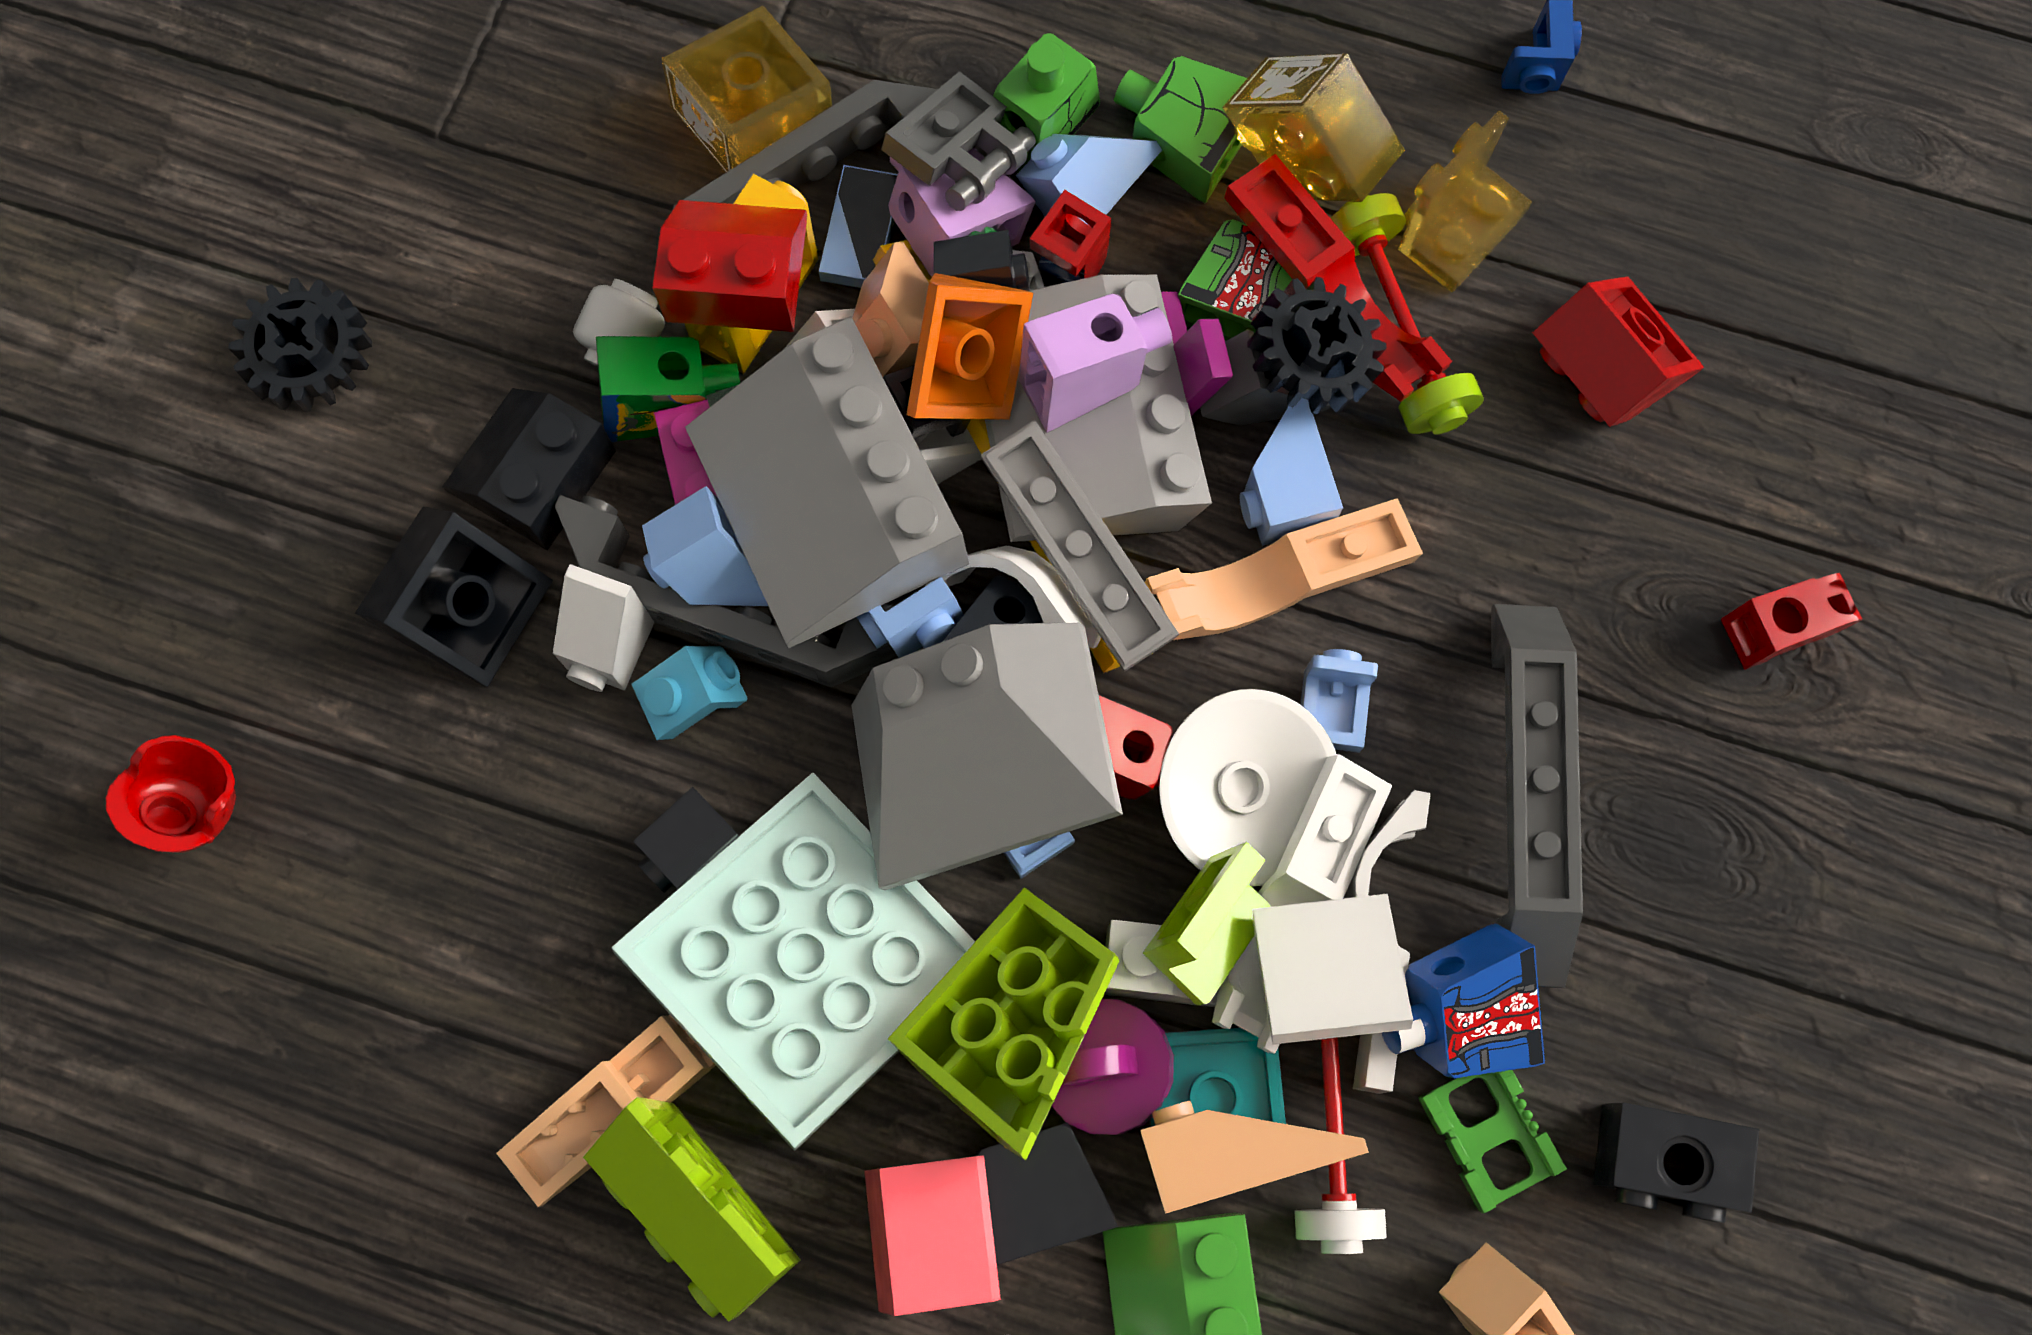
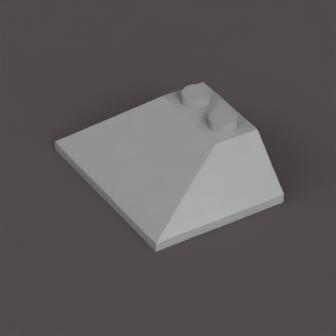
M1079 622L992 624L874 667L851 705L877 880L880 889H892L1123 814L1085 626Z

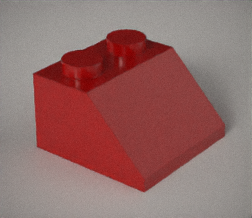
M679 200L660 230L652 287L665 321L794 332L807 211L804 209Z
M1628 276L1587 283L1532 332L1543 345L1540 348V353L1548 366L1560 375H1567L1581 392L1578 395V400L1584 410L1599 422L1605 421L1609 427L1629 421L1704 368L1701 362Z

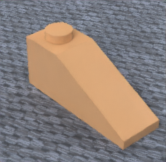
M1191 1100L1151 1112L1155 1126L1140 1130L1165 1214L1369 1153L1364 1138L1211 1110L1194 1113Z

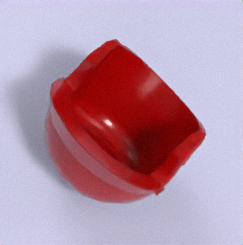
M172 735L148 740L139 746L131 756L128 769L119 774L109 786L106 795V812L115 829L134 844L161 852L183 853L212 843L231 818L236 801L235 779L231 765L217 750L196 739Z

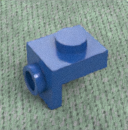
M1546 0L1533 28L1534 47L1518 46L1513 49L1501 75L1502 88L1520 89L1529 94L1559 90L1579 52L1582 27L1580 21H1573V0Z

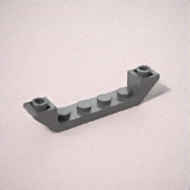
M873 80L683 200L733 204L753 173L772 184L775 181H782L795 189L809 180L816 181L822 179L835 168L840 160L858 149L865 150L877 144L886 131L896 125L938 89Z
M559 495L555 508L580 568L631 586L652 620L657 624L831 688L869 672L876 666L899 658L889 642L877 649L857 617L846 622L836 649L829 647L831 640L823 634L788 648L779 628L771 625L772 618L757 609L748 606H737L734 612L718 605H690L675 590L669 587L664 589L655 583L647 570L627 562H621L618 569L616 568L630 537L617 516V509L591 496H583L581 502ZM888 604L881 605L885 612L893 608V606Z
M1493 604L1491 607L1492 668H1505L1508 913L1495 919V923L1535 945L1538 987L1565 988L1583 915L1577 651L1557 607Z

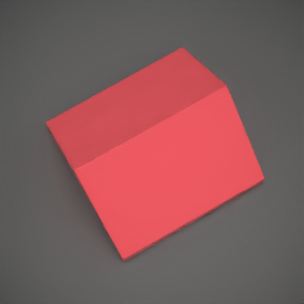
M984 1155L864 1171L879 1312L900 1316L1001 1300Z

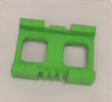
M1513 1070L1455 1078L1418 1097L1436 1133L1446 1136L1447 1139L1444 1140L1457 1165H1461L1464 1170L1459 1176L1475 1206L1481 1213H1486L1496 1208L1497 1204L1547 1177L1556 1176L1567 1170L1547 1132H1536L1539 1125L1536 1121H1530L1533 1117L1532 1112L1524 1110L1527 1105L1526 1101L1518 1099L1517 1095L1523 1093L1524 1090ZM1475 1078H1479L1486 1083L1497 1104V1110L1493 1116L1467 1128L1460 1123L1450 1105L1449 1094L1452 1090ZM1511 1139L1516 1141L1530 1164V1173L1526 1178L1500 1190L1492 1183L1482 1164V1157L1485 1152Z

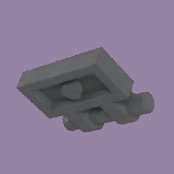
M959 71L886 132L881 150L929 186L943 174L954 180L955 184L946 191L945 198L952 209L962 211L969 204H978L986 199L994 191L995 181L1003 174L1010 175L1017 171L1026 162L1027 152L1035 146L1036 138L1033 132L1025 126L1018 127L1011 133L1000 125L1007 106ZM976 145L987 153V156L981 161L968 153Z

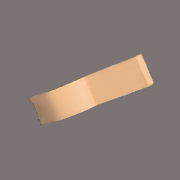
M1397 498L1287 533L1273 544L1232 564L1193 574L1181 573L1179 568L1148 577L1145 584L1152 594H1156L1162 609L1178 631L1179 636L1173 639L1178 640L1214 635L1241 628L1278 613L1304 598L1413 563L1423 552Z

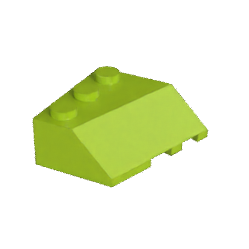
M1023 888L888 1037V1040L921 1075L1000 1144L1026 1160L1120 960L1115 953L1026 888Z
M636 1097L621 1111L583 1156L587 1163L601 1177L605 1187L617 1202L625 1209H629L646 1228L644 1231L645 1236L660 1256L668 1263L674 1260L692 1280L687 1285L690 1293L702 1309L712 1318L719 1313L728 1322L738 1317L801 1261L674 1103Z

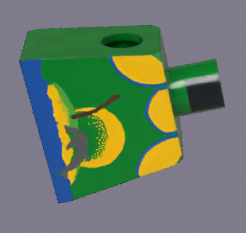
M596 337L603 427L611 442L659 436L654 412L711 398H716L719 401L740 384L737 363L702 365L699 340L693 337Z

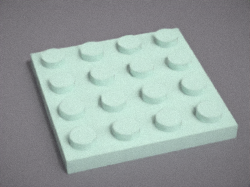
M811 773L612 946V950L795 1151L899 1052L888 1040V1037L975 941L917 880L888 890L879 888L870 831L814 773Z

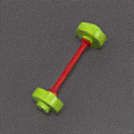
M1389 193L1362 195L1346 202L1330 218L1354 245L1355 256L1370 257L1400 329L1421 338L1383 250L1387 246L1388 241L1393 239L1406 224V219L1396 196ZM1430 370L1421 377L1422 381L1417 384L1418 390L1404 399L1398 409L1409 433L1420 434L1432 431L1433 434H1442L1463 425L1468 420L1467 415L1475 411L1483 403L1484 397L1473 374L1459 373L1446 376L1445 373L1438 375Z

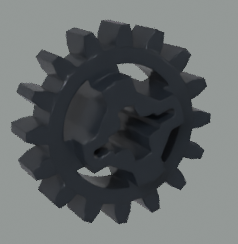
M1316 277L1307 289L1298 278L1293 279L1284 291L1276 288L1270 294L1250 323L1256 331L1247 341V347L1262 352L1252 367L1255 372L1269 371L1273 378L1266 388L1270 393L1279 390L1281 387L1289 391L1287 405L1292 408L1301 398L1308 400L1312 414H1318L1328 403L1336 413L1340 412L1352 400L1357 403L1373 386L1372 382L1384 369V366L1377 359L1387 349L1386 343L1372 339L1373 333L1381 326L1379 319L1365 320L1361 312L1367 304L1364 299L1357 300L1353 304L1345 300L1346 286L1340 284L1333 293L1326 291L1321 277Z
M291 278L288 292L281 294L277 288L270 284L266 286L268 301L261 304L258 301L249 299L246 302L253 315L250 320L234 319L232 325L243 336V339L230 342L229 350L239 359L233 366L235 371L248 383L247 386L262 401L269 397L279 409L286 410L294 398V401L304 412H310L315 397L321 396L331 406L336 403L333 389L341 385L343 388L351 391L356 388L349 374L352 369L358 371L368 369L369 364L358 351L372 347V340L362 329L367 325L365 318L356 306L353 307L352 302L343 291L339 289L332 293L325 283L318 279L312 284L310 290L307 291L298 278ZM294 339L296 342L300 344V346H297L295 343H292L289 340ZM304 343L306 346L312 347L313 350H307L302 344Z

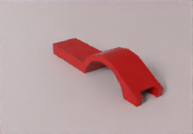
M1276 154L1228 185L1224 199L1292 279L1298 278L1307 289L1316 277H1321L1327 292L1333 293L1340 284L1346 286V301L1353 304L1357 300L1364 299L1367 302L1361 315L1365 320L1379 319L1381 326L1373 333L1372 339L1386 343L1387 347L1377 359L1384 366V369L1372 383L1402 402L1414 391L1412 383L1430 370L1439 375L1450 366L1452 360L1431 336L1419 338L1404 332L1392 323L1374 303L1361 280L1355 262L1354 245Z

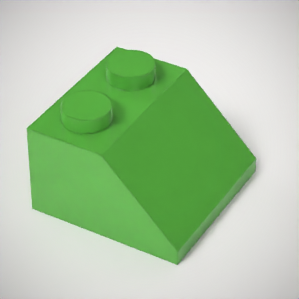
M1233 1212L1119 1226L1102 1232L1115 1335H1262L1245 1214Z

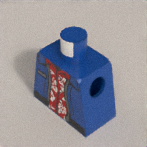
M1495 923L1409 965L1405 972V979L1413 1024L1412 1029L1382 1032V1037L1392 1053L1399 1054L1414 1049L1420 1058L1444 1076L1451 1078L1545 1064L1535 945Z

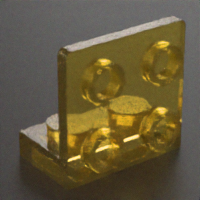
M1500 110L1484 127L1474 122L1465 131L1453 148L1452 153L1456 156L1445 168L1436 163L1427 171L1414 190V194L1418 198L1404 215L1407 228L1398 246V250L1452 293L1519 222L1532 204L1531 200L1486 166L1509 120V117Z

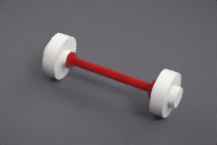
M1338 1037L1321 1039L1326 1131L1344 1135ZM1345 1160L1328 1165L1330 1194H1321L1322 1209L1295 1210L1296 1239L1320 1240L1321 1253L1324 1254L1363 1253L1362 1240L1387 1238L1385 1209L1357 1208L1356 1193H1347Z

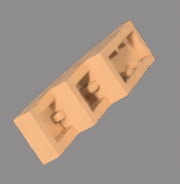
M671 1015L660 1016L610 1061L600 1062L496 1154L537 1207H541L592 1168L583 1156L621 1111L636 1097L672 1103L713 1069L716 1064Z

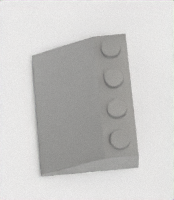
M1098 275L1029 291L1033 293L1028 322L1109 294L1119 295L1132 317L1158 307L1167 319L1157 275ZM1173 340L1170 344L1146 354L1140 383L1133 390L1052 431H1045L1019 382V373L1010 420L985 419L991 448L1035 419L1112 535L1179 531L1212 504L1189 406L1186 402ZM999 486L1010 541L1035 540Z
M848 317L791 343L685 426L788 648L922 587L939 577L969 565L963 534L852 317Z

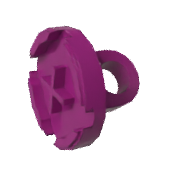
M1102 999L1052 1104L1054 1110L1066 1123L1089 1134L1121 1135L1144 1126L1153 1117L1151 1112L1157 1111L1162 1106L1173 1084L1174 1055L1165 1031L1144 1010L1122 1000Z

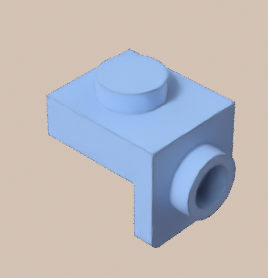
M939 577L887 612L879 605L857 616V619L877 649L889 642L897 656L901 658L914 653L922 647L927 648L943 642L964 614L943 578Z
M1330 649L1324 651L1323 655H1314L1304 670L1301 706L1308 710L1322 725L1335 749L1360 753L1365 743L1370 686L1377 678L1378 664L1361 661L1362 656L1354 651Z

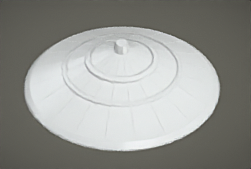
M1246 689L1227 692L1214 697L1195 709L1179 726L1172 737L1163 759L1159 790L1162 813L1168 831L1179 850L1194 866L1201 870L1211 856L1248 842L1265 859V862L1249 885L1263 886L1275 874L1326 758L1337 755L1328 734L1317 719L1300 704L1288 697L1265 690Z

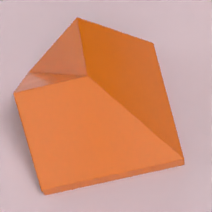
M934 273L927 291L906 415L913 418L1010 420L1021 361L1024 323H1027L1029 320L1033 293L1021 289Z

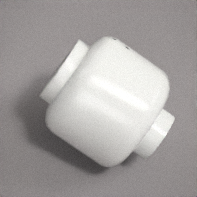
M614 279L611 286L598 285L594 287L573 329L574 337L577 341L588 348L584 360L598 367L597 336L660 337L665 326V320L656 309L658 305L657 298L619 279Z

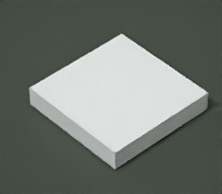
M1388 894L1252 909V920L1272 1045L1412 1029L1413 1016Z

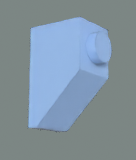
M1052 134V136L1043 139L1034 147L1031 152V159L1016 177L1028 194L1036 201L1035 204L1044 217L1064 189L1102 213L1107 214L1162 149L1157 141Z
M1301 398L1293 408L1288 406L1253 466L1245 491L1240 493V506L1244 521L1249 529L1257 528L1262 546L1276 542L1287 533L1337 518L1343 509L1314 416L1309 408L1308 400Z
M707 486L642 525L648 553L643 557L644 564L653 580L660 587L665 589L670 586L690 605L768 606L719 499Z

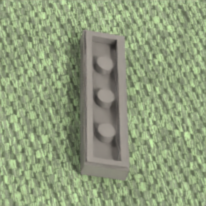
M1035 419L981 454L982 461L1124 672L1179 636L1178 631Z

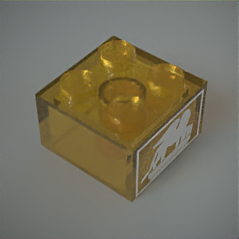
M764 6L662 58L671 108L725 173L832 106L830 82Z
M1347 53L1266 57L1222 107L1235 126L1237 139L1245 148L1252 152L1257 162L1261 164L1276 154L1314 200L1362 202L1405 151Z

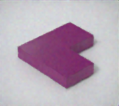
M1161 292L1172 333L1173 347L1185 398L1192 416L1233 376L1221 323H1219V319H1199L1187 331L1177 292Z

